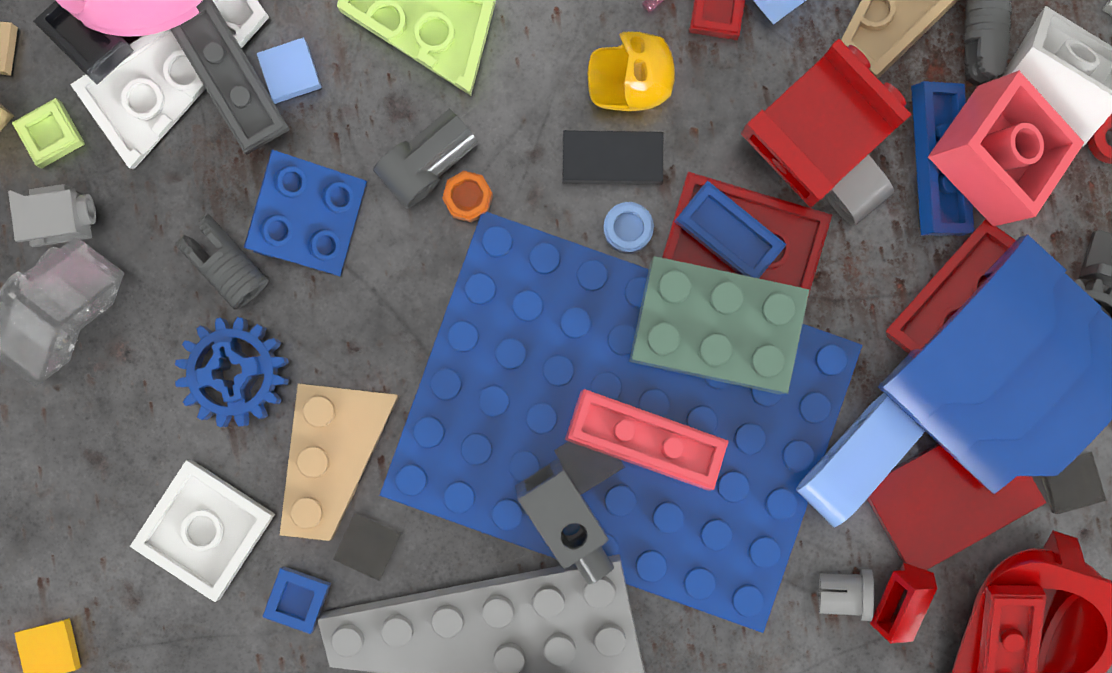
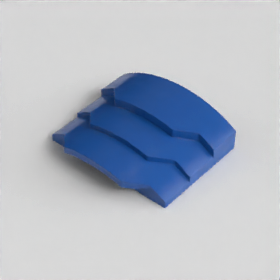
M1028 234L1019 237L984 274L988 279L922 349H913L878 386L881 391L992 494L997 493L1016 476L1059 475L1112 421V319L1091 296L1065 274L1066 269Z

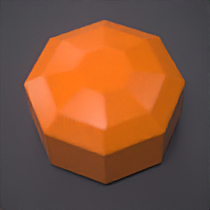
M464 170L447 180L442 199L453 218L472 223L479 219L482 214L489 212L493 193L483 175Z

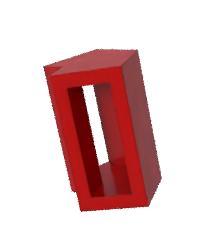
M906 563L902 564L900 570L893 571L870 622V625L890 644L914 641L938 589L934 573ZM904 589H906L908 591L907 595L902 603V606L898 614L896 615L894 614V611L898 605V602L903 594Z

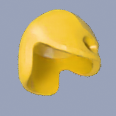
M622 32L619 34L622 45L599 48L591 54L587 73L590 98L596 106L618 111H640L654 108L671 96L675 81V67L672 53L664 38L642 32Z

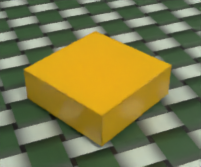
M70 618L14 633L23 673H67L81 668Z

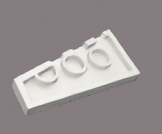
M213 0L241 48L244 47L269 18L258 0ZM170 29L142 36L131 43L129 46L134 51L98 85L86 74L71 84L128 168L132 170L140 164L206 89Z

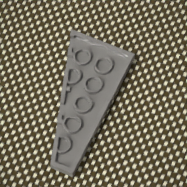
M620 554L608 556L614 565V569L605 577L592 584H587L574 563L565 569L562 566H556L321 612L318 618L329 667L376 673H645Z

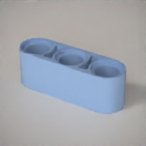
M883 393L865 409L799 483L796 490L832 527H837L856 512L925 431Z

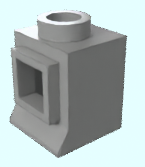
M65 184L29 189L28 196L21 195L12 190L8 191L15 242L29 241L31 247L92 238L90 224H94L96 221V210L93 199L89 194L81 195L76 192V189Z

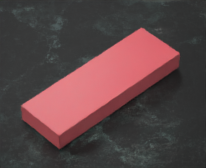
M586 389L580 392L565 437L566 441L708 491L715 488L729 442L723 438Z

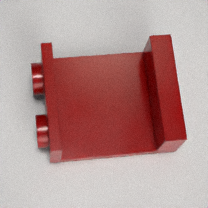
M840 39L835 41L825 55L765 111L762 109L753 117L741 132V135L810 208L819 202L841 179L912 115L905 108L907 103L900 91L890 83L885 82L882 84L869 70L871 65L867 57L857 47L853 45L847 47Z

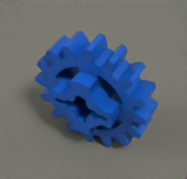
M239 317L236 318L233 329L230 328L228 321L224 318H216V331L214 332L205 326L200 325L197 327V333L201 340L198 343L184 340L182 345L190 352V356L188 359L175 361L177 367L186 369V377L175 381L176 387L189 388L191 392L183 400L184 405L194 406L200 404L201 408L197 416L200 420H208L216 413V424L219 427H228L232 416H234L238 427L248 426L250 412L258 419L266 418L268 415L263 404L266 401L280 404L282 399L274 392L275 386L288 385L289 379L278 375V368L289 363L288 358L275 357L273 354L281 342L275 338L263 341L262 339L267 328L257 324L248 332V320ZM237 339L250 343L256 348L260 356L249 357L244 354L241 344L237 342ZM212 348L213 355L205 367L201 368L206 354ZM231 364L240 365L242 368V374L234 376V381L225 380L223 377V371L229 370ZM264 376L261 388L252 398L251 389L259 377ZM205 388H214L221 392L223 401L227 402V406L213 400L207 394Z

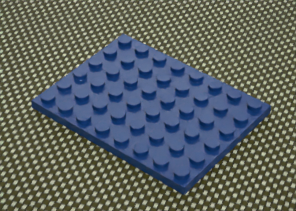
M489 212L482 214L476 226L379 496L556 559L519 503L515 485L558 458L609 539L601 546L606 555L620 554L627 585L764 633L808 505V501L796 488L826 453L863 345L802 324L789 391L786 394L770 393L629 362L649 269ZM586 389L728 440L729 442L714 490L708 491L566 441L565 437L580 392ZM572 523L567 525L562 532L564 535H574L581 527L578 523Z

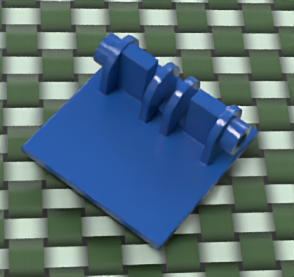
M271 150L244 248L263 256L276 257L340 276L367 181Z

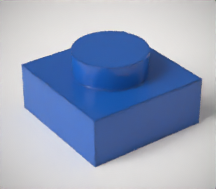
M285 566L281 567L263 618L312 634L331 583Z

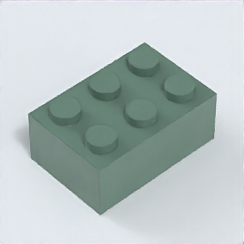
M654 256L649 265L629 362L770 393L786 394L789 391L810 289Z

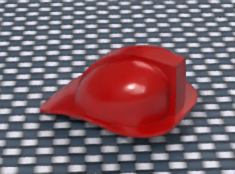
M1052 530L1043 548L1026 549L1005 558L990 572L976 596L972 614L962 638L952 673L978 672L987 585L1042 586L1046 594L1037 673H1107L1112 666V581L1103 578L1092 566L1085 562L1078 538Z

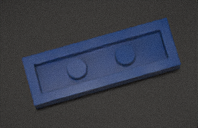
M923 81L911 86L921 236H963L972 234L974 232L973 205L928 158L965 105V84Z

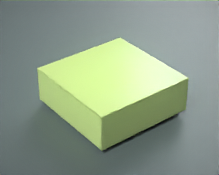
M56 98L12 122L35 165L40 168L46 167L85 145L63 103Z

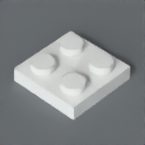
M186 460L130 547L210 600L217 602L227 590L275 514L193 460Z

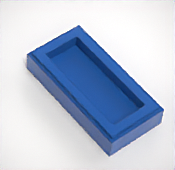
M708 180L674 221L736 273L758 279L787 245Z

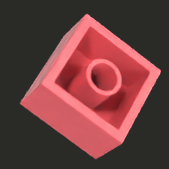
M1016 71L977 86L928 158L994 227L1036 217L1084 142L1020 71Z

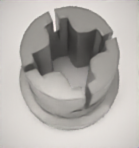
M861 569L860 574L819 573V614L860 616V621H872L874 580L871 569Z

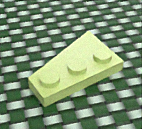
M338 0L337 8L342 14L471 96L496 0Z

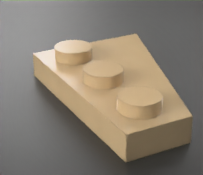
M861 0L841 41L847 47L849 45L857 47L869 60L871 65L869 70L879 79L958 0Z
M298 384L280 526L281 536L326 541L333 540L359 485L358 482L372 453L375 451L381 438L380 435L400 395Z

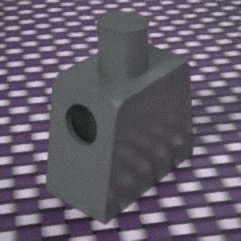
M558 458L515 485L519 503L563 569L575 563L587 584H592L602 579L614 569V565L601 547L609 540L604 529ZM578 523L581 528L574 535H564L562 532L569 524Z

